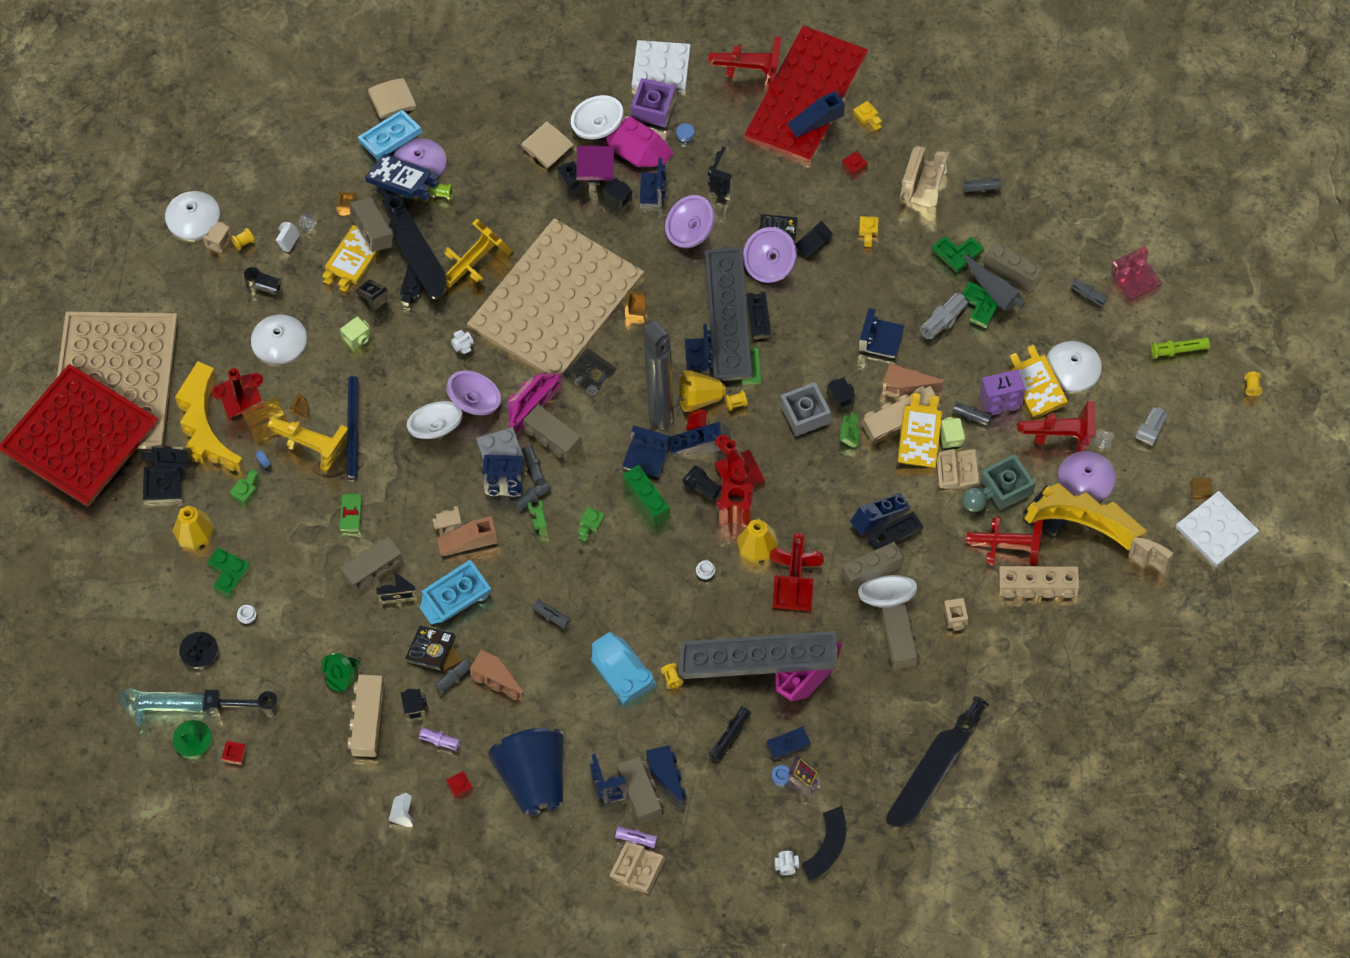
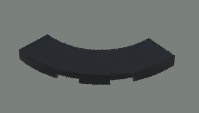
M841 806L823 813L826 826L823 844L812 858L801 863L809 884L824 876L842 853L846 838V820Z

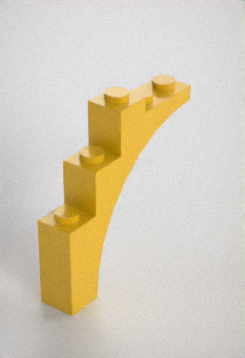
M197 361L175 396L178 407L183 411H187L180 421L183 432L191 437L185 448H191V460L193 462L199 461L205 464L206 460L209 459L213 463L219 462L225 465L229 470L242 472L245 467L242 457L231 452L220 443L208 424L207 402L210 390L217 376L214 368Z
M1060 483L1046 487L1042 493L1044 496L1037 503L1033 502L1027 508L1028 513L1024 518L1029 523L1043 519H1064L1078 522L1106 534L1128 551L1135 537L1144 538L1147 533L1145 528L1115 502L1101 506L1087 492L1079 496H1073Z

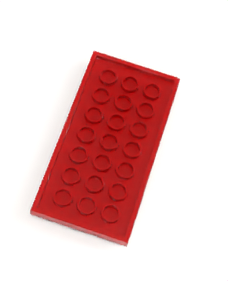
M803 25L748 126L744 139L810 164L832 122L798 138L791 131L788 122L816 100L834 91L838 93L843 101L868 54V49Z

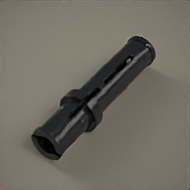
M741 706L734 718L729 720L726 730L708 754L712 759L719 761L738 732L742 731V726L751 715L749 709Z

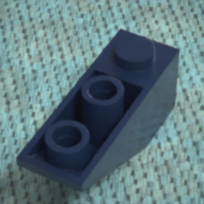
M834 91L816 100L788 122V126L795 137L798 138L843 117L845 104L838 93Z
M719 421L670 436L671 454L720 451L715 443L716 438L720 435H726L731 439V430Z
M898 493L860 506L850 522L862 536L879 529L908 511L911 506L902 494Z
M669 745L646 750V758L651 776L681 808L684 807V800L687 797L684 787L680 788L679 781H682L680 770L675 769L674 763H677L675 751L671 752Z

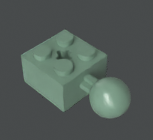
M1013 454L983 469L980 481L985 488L982 490L975 487L969 488L962 496V503L968 511L978 512L985 507L987 500L992 498L1001 511L1032 495L1035 483L1016 454Z

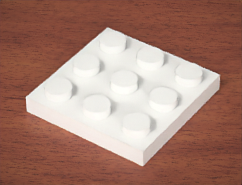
M637 40L632 89H637L641 78L674 85L676 86V92L685 93L691 49L690 44Z
M1219 491L1176 524V529L1216 568L1259 533V530Z

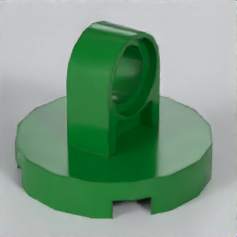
M333 652L325 656L321 662L322 673L325 672L327 677L325 679L326 684L336 692L347 690L354 682V675L358 673L360 662L356 658L345 657V655L339 652Z
M189 720L180 724L174 731L172 738L175 750L183 758L191 760L203 757V754L209 751L213 744L212 732L208 725L198 720Z

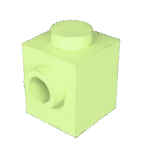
M358 316L340 329L342 339L353 350L360 345L366 344L371 338L369 324L365 320L362 321Z
M948 417L941 421L940 438L943 449L962 446L965 436L960 418Z

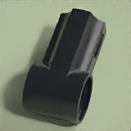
M249 267L244 271L245 285L248 289H258L273 295L279 293L282 284L281 279L261 273L256 267Z
M696 465L682 479L683 484L692 491L697 490L711 501L716 500L722 491V486L710 479L706 472Z

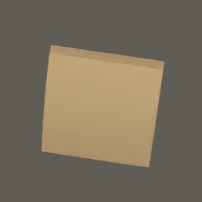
M404 78L387 81L368 89L380 119L389 118L400 110L412 111L416 108L415 101Z
M547 121L521 144L532 158L536 157L546 169L574 145Z
M955 449L937 452L940 488L958 489L980 486L977 451L975 449L956 452Z
M1135 537L1132 540L1128 557L1143 568L1149 563L1164 575L1169 570L1173 552L1156 542Z
M626 841L609 877L630 888L649 894L666 859L663 855L647 851L644 846Z

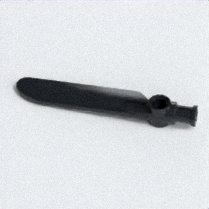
M377 187L376 192L383 198V204L387 209L388 216L391 218L389 228H392L395 241L427 294L433 299L441 298L446 291L447 284L442 266L404 206L403 199L392 191Z
M974 696L969 709H966L958 717L955 727L940 732L936 736L887 813L886 820L890 826L894 828L903 827L921 815L966 742L974 734L975 728L981 720L982 712L989 707V704L984 699ZM963 723L971 724L969 728H963L961 725Z

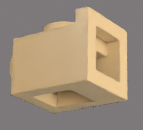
M216 222L214 227L209 229L208 236H203L205 247L222 253L232 236L230 227L224 222Z
M455 506L452 511L444 510L436 514V518H433L435 530L439 529L440 536L462 526L458 506Z
M964 598L944 601L943 610L948 628H953L955 631L964 629L968 625Z

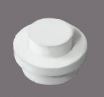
M701 561L696 566V574L701 579H710L715 574V566L710 561Z
M243 605L238 609L237 617L241 623L249 624L256 619L257 612L253 606Z

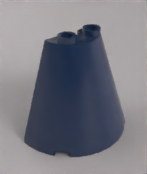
M549 727L528 729L501 739L502 743L500 745L494 744L490 748L488 756L491 763L524 815L529 814L533 816L539 814L540 809L548 808V810L553 811L563 806L567 739L562 730L554 729V731H549Z

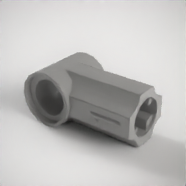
M1153 407L1145 423L1141 424L1135 438L1154 446L1168 414L1159 407Z

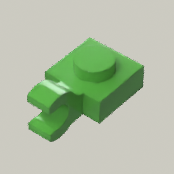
M854 412L851 413V417L844 415L840 434V441L852 448L859 446L860 429L857 427L859 417Z
M252 469L248 473L246 480L240 478L229 492L230 495L246 505L257 491L254 485L261 478L258 475L259 472Z
M538 501V508H533L531 502H529V512L536 516L533 519L535 530L539 529L540 536L548 535L542 501Z
M587 506L579 521L581 528L578 532L580 534L578 538L586 541L591 530L597 533L605 518V513Z

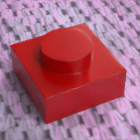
M855 151L842 160V165L855 176L868 167V162Z
M700 409L689 413L686 430L690 431L705 426L708 412Z
M226 741L221 758L222 762L242 765L247 748L246 744Z
M464 771L446 779V783L455 799L473 790Z

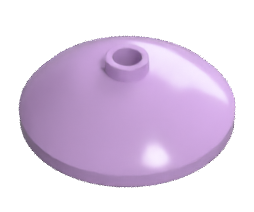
M411 139L397 148L393 155L397 159L431 170V173L439 175L437 180L446 169L447 159L443 148L430 139Z
M690 195L680 199L671 208L666 218L665 230L668 239L681 248H691L703 242L710 234L714 225V208L707 199L699 195Z
M774 227L762 228L753 233L746 242L743 251V261L748 273L756 280L765 283L778 282L788 276L794 268L797 258L796 246L791 236L785 231ZM776 254V259L772 260V255Z
M458 371L452 374L447 381L446 390L449 398L458 408L467 413L488 415L495 412L500 405L501 395L497 386L482 374L473 371Z
M1080 451L1071 454L1062 462L1058 471V483L1073 496H1079L1087 492L1097 502L1103 501L1111 494L1116 482V474L1112 464L1104 456L1091 451Z

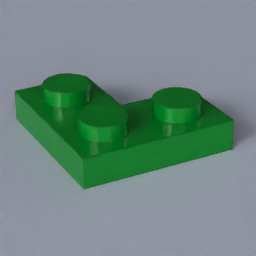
M944 236L932 245L931 250L958 273L968 265L964 255L966 254L974 260L984 252V247L973 237H970L957 247L949 238Z
M968 282L962 295L968 303L976 306L970 317V322L987 329L998 305L986 293L983 287Z
M219 547L216 548L207 562L208 566L222 572L213 585L214 589L230 598L251 568L250 563Z

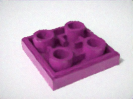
M577 146V180H613L614 146Z

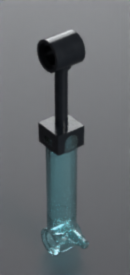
M127 688L120 694V702L124 710L130 714L135 713L136 726L141 725L144 711L205 712L206 716H220L221 707L258 708L263 715L272 717L280 710L278 698L271 691L261 693L258 700L222 699L219 690H205V693L137 691L133 688ZM130 699H135L134 702H132V703H127L128 700H130ZM267 702H273L270 706H264Z

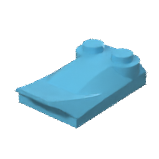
M468 560L422 590V601L419 608L431 625L444 622L473 603L485 600L489 593L492 592V589L473 562Z
M609 632L592 643L591 662L623 706L657 686L651 671L646 669L623 638Z

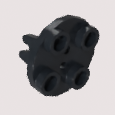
M205 632L189 634L182 640L179 647V655L182 662L188 667L204 670L211 665L219 651L215 638Z

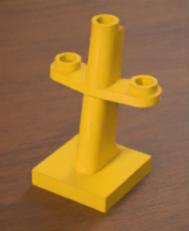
M477 218L472 224L481 231V237L462 258L449 247L445 249L444 254L451 260L454 258L458 260L445 274L446 285L449 288L468 270L471 272L469 276L477 283L482 281L484 278L472 267L495 245L508 256L513 252L503 240Z
M272 417L267 425L271 431L289 438L286 444L289 446V449L294 450L297 444L300 443L321 454L320 469L325 472L329 470L347 443L348 428L343 425L340 426L333 438L303 428L302 423L299 421L288 423Z

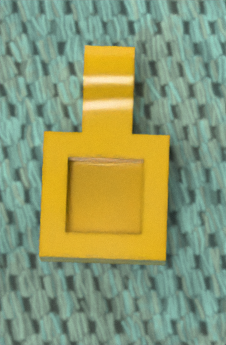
M868 101L853 109V114L863 125L869 123L875 131L882 128L880 125L882 121L878 117V111Z
M860 216L859 236H865L864 247H872V236L878 237V217Z

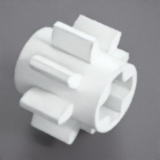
M459 330L453 333L455 337L451 339V343L456 352L461 351V353L465 354L472 351L470 347L474 342L469 332L464 333V331Z
M782 851L778 853L779 858H775V870H780L781 875H792L796 872L795 869L799 868V857L794 856L792 851Z

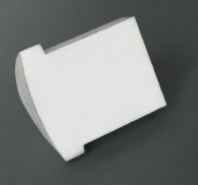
M283 222L278 228L281 232L276 241L283 251L290 252L300 234L292 223Z
M404 793L394 798L389 821L402 826L413 827L414 820L408 814L411 795Z

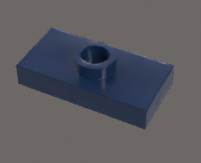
M803 727L766 741L774 760L811 746Z

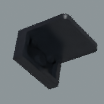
M722 147L715 155L714 165L709 167L707 174L710 176L708 186H710V194L720 199L731 200L733 195V175L724 172L726 168V147Z

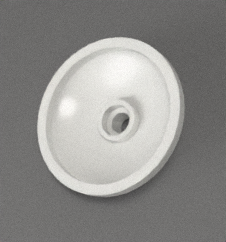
M594 96L583 101L575 108L571 116V126L574 132L582 138L600 139L610 135L620 126L624 118V110L621 103L611 96Z
M189 191L178 195L169 203L165 212V221L168 229L175 236L187 240L200 239L204 235H208L209 229L214 227L215 223L220 220V209L216 200L207 193L200 191Z
M273 315L263 319L257 324L251 335V346L254 354L261 361L271 365H284L296 360L303 353L307 344V334L304 326L296 318L288 315Z
M1062 342L1054 346L1046 357L1062 390L1067 392L1085 391L1091 388L1101 375L1102 364L1099 355L1092 347L1082 342Z
M434 402L416 410L407 421V429L412 436L420 439L440 438L452 432L459 425L463 413L453 402Z
M880 576L864 582L859 587L858 594L859 598L869 605L879 608H893L909 601L917 592V584L913 579L905 576Z

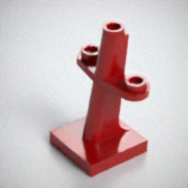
M774 37L769 53H740L741 45L733 46L732 53L709 52L707 62L713 66L727 67L726 76L729 79H733L735 68L761 70L766 74L764 86L770 87L775 78L776 69H778L782 38Z
M231 368L228 371L229 380L212 389L213 398L222 400L229 421L232 420V417L243 414V416L248 415L254 409H265L257 388L263 384V376L259 373L240 376L237 368Z
M1087 401L1078 418L1056 419V414L1051 413L1046 415L1045 420H1019L1017 431L1021 432V434L1035 435V443L1038 446L1044 445L1047 435L1073 436L1077 438V452L1085 451V446H1089L1091 437L1095 436V402Z
M720 435L716 438L715 443L717 447L726 455V459L715 462V468L718 469L722 482L727 480L741 484L748 482L754 485V488L765 484V479L750 449L740 453L736 442L728 436Z
M1001 516L993 517L991 529H995L994 533L967 532L966 543L969 546L992 547V552L987 553L986 563L990 564V566H994L996 548L1030 552V566H1038L1043 520L1035 521L1033 534L999 533Z
M795 533L793 535L791 553L783 551L779 547L770 551L769 558L772 562L790 566L789 576H774L773 608L812 611L814 579L802 578L801 570L802 567L821 566L824 563V556L820 551L803 554L805 536L802 533Z

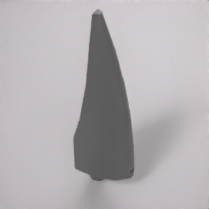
M966 254L964 255L977 281L1004 311H1008L1016 305L1020 308L1025 306L1026 302L1022 300L1020 293L1012 285L985 270Z

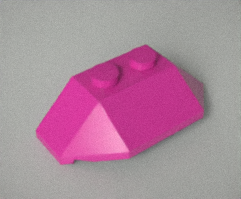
M624 116L620 126L613 133L606 136L608 146H614V153L637 167L658 166V158H662V164H666L674 155V152L657 132L630 116Z
M537 374L532 376L521 385L520 390L509 398L510 428L513 427L515 435L524 427L523 419L538 404L543 407L563 385L560 374Z
M839 641L837 643V658L842 648V643ZM833 669L775 673L776 691L790 701L808 698Z

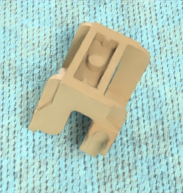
M916 146L913 147L903 178L900 200L904 198L911 203L927 207L936 206L943 174H946L948 171L950 152H936L934 162L925 160L926 148ZM920 168L923 169L916 189V193H914L915 180Z

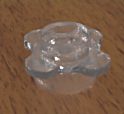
M308 212L307 215H302L299 220V226L305 229L306 234H309L316 225V219L313 218L311 212Z
M1103 429L1097 430V437L1093 440L1094 445L1101 449H1110L1112 447L1111 442L1115 438L1114 433L1104 432Z

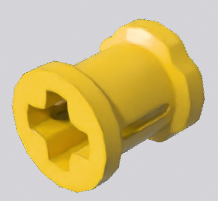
M245 228L244 232L237 236H231V240L238 251L242 250V247L250 242H255L248 228Z
M1248 372L1245 374L1244 379L1247 381L1245 394L1248 396L1262 394L1263 391L1260 387L1261 373Z
M744 390L734 395H725L729 411L743 405L744 407L748 406Z
M671 663L661 668V673L667 681V689L678 688L683 684V679L679 677L676 663Z

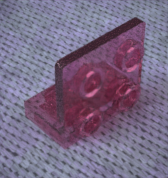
M1145 246L1114 261L1112 264V276L1131 301L1162 285L1161 280L1147 262L1149 251Z

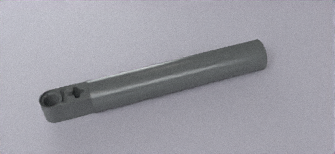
M655 320L650 322L644 329L648 417L652 426L664 429L669 427L674 421L670 335Z

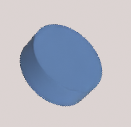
M687 123L679 125L676 129L677 138L682 142L691 141L694 138L693 126Z
M261 449L255 452V456L264 468L271 465Z
M778 765L772 770V781L776 785L786 786L790 783L792 773L789 767Z

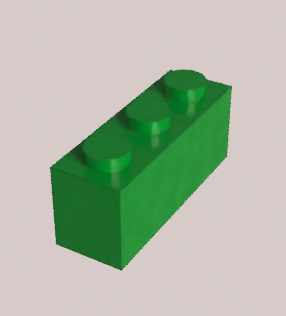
M639 464L622 474L623 485L654 527L671 518L669 505Z

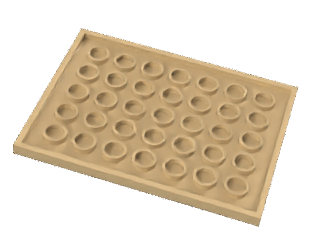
M554 218L467 323V328L541 373L560 374L563 377L626 299L627 290L632 291L642 279L644 271Z
M66 312L57 377L68 364H71L157 417L159 420L158 424L137 449H152L151 447L156 445L163 446L178 320L177 313Z

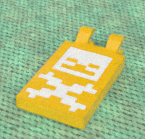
M353 225L325 265L326 271L322 275L325 278L323 282L331 285L334 278L339 276L341 277L338 283L340 285L339 290L346 293L352 283L356 285L359 283L380 250L371 252L359 230Z
M1033 344L1027 347L1030 359L1021 362L1017 353L1009 356L1015 367L1010 371L1019 369L1025 386L1024 401L1035 420L1068 405V400L1045 354L1039 357Z
M913 393L910 395L909 406L903 407L897 463L936 468L942 411L937 410L939 396L932 395L929 397L928 406L919 405L921 394Z

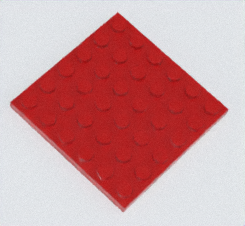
M68 364L1 442L0 452L88 507L158 424L159 420L76 367Z

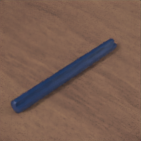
M357 376L348 377L347 477L349 479L357 478L359 380Z

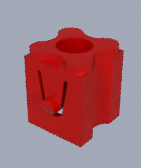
M729 480L722 483L721 498L717 500L720 525L738 523L741 527H745L751 521L754 485L748 482L744 484L733 483Z

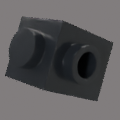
M574 161L564 163L557 168L558 178L567 194L584 187V181L577 180V165Z
M617 178L612 182H608L603 189L604 199L619 211L633 200L632 190L624 181L621 182Z
M844 377L834 379L827 385V395L837 411L854 404V388L850 382L847 383Z
M415 688L401 692L406 722L426 718L424 707L428 706L426 695H421L420 689Z

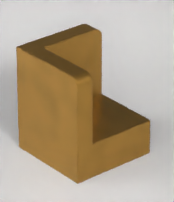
M627 290L625 317L644 319L646 293Z

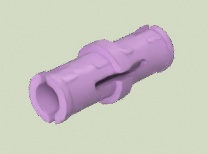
M422 727L419 734V739L434 743L437 747L442 746L454 751L459 749L461 739L448 736L445 732L433 731L426 727Z
M619 825L615 838L652 847L653 849L657 841L656 835L640 832V829L632 830Z

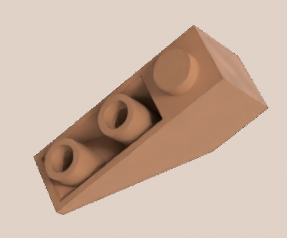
M889 364L883 380L882 392L899 397L905 394L910 396L916 389L922 386L925 388L931 386L934 392H941L944 380L934 375L923 374L918 370L906 369L901 365Z
M492 516L471 521L437 538L441 557L498 543Z
M481 649L470 667L472 679L478 683L484 682L488 684L491 689L497 692L503 691L507 693V696L511 699L523 701V690L501 660Z

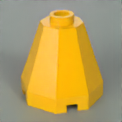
M691 370L682 371L683 375L679 377L678 392L679 396L683 397V401H680V406L684 412H691L718 402L725 395V385L719 379Z
M186 506L180 509L172 531L181 547L197 550L200 548L199 546L203 544L205 546L210 543L215 528L207 513L195 507Z
M760 519L750 521L737 538L740 556L753 564L759 563L762 560L764 562L770 561V551L778 547L775 531Z

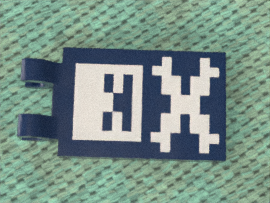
M386 154L382 155L365 176L367 183L411 199L418 196L427 200L430 196V193H427L429 186L436 188L440 184L439 181H436L439 175L431 173V170Z

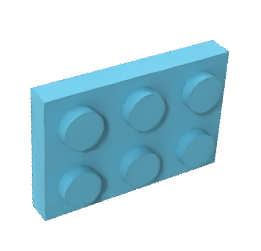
M400 110L357 138L359 143L379 160L383 154L388 155L423 132L421 127L403 110Z

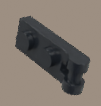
M761 291L759 294L747 293L752 339L771 338L766 292Z
M914 511L870 533L867 539L869 543L874 545L873 549L877 550L893 542L896 544L923 530V525ZM883 536L885 540L880 542L879 538Z

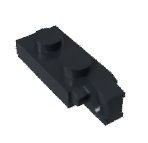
M408 264L400 290V297H403V308L409 309L412 300L419 298L423 286L410 264Z
M156 445L152 446V449H146L141 452L142 459L153 460L155 466L192 467L191 448Z

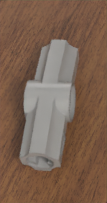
M955 293L943 306H938L931 318L920 327L922 335L926 339H933L944 328L946 330L949 329L955 322L956 317L968 305L965 297L960 293Z

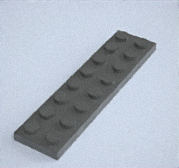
M742 246L705 250L714 378L720 381L751 379L752 368Z
M837 631L683 641L681 642L679 677L691 679L837 669L838 634Z

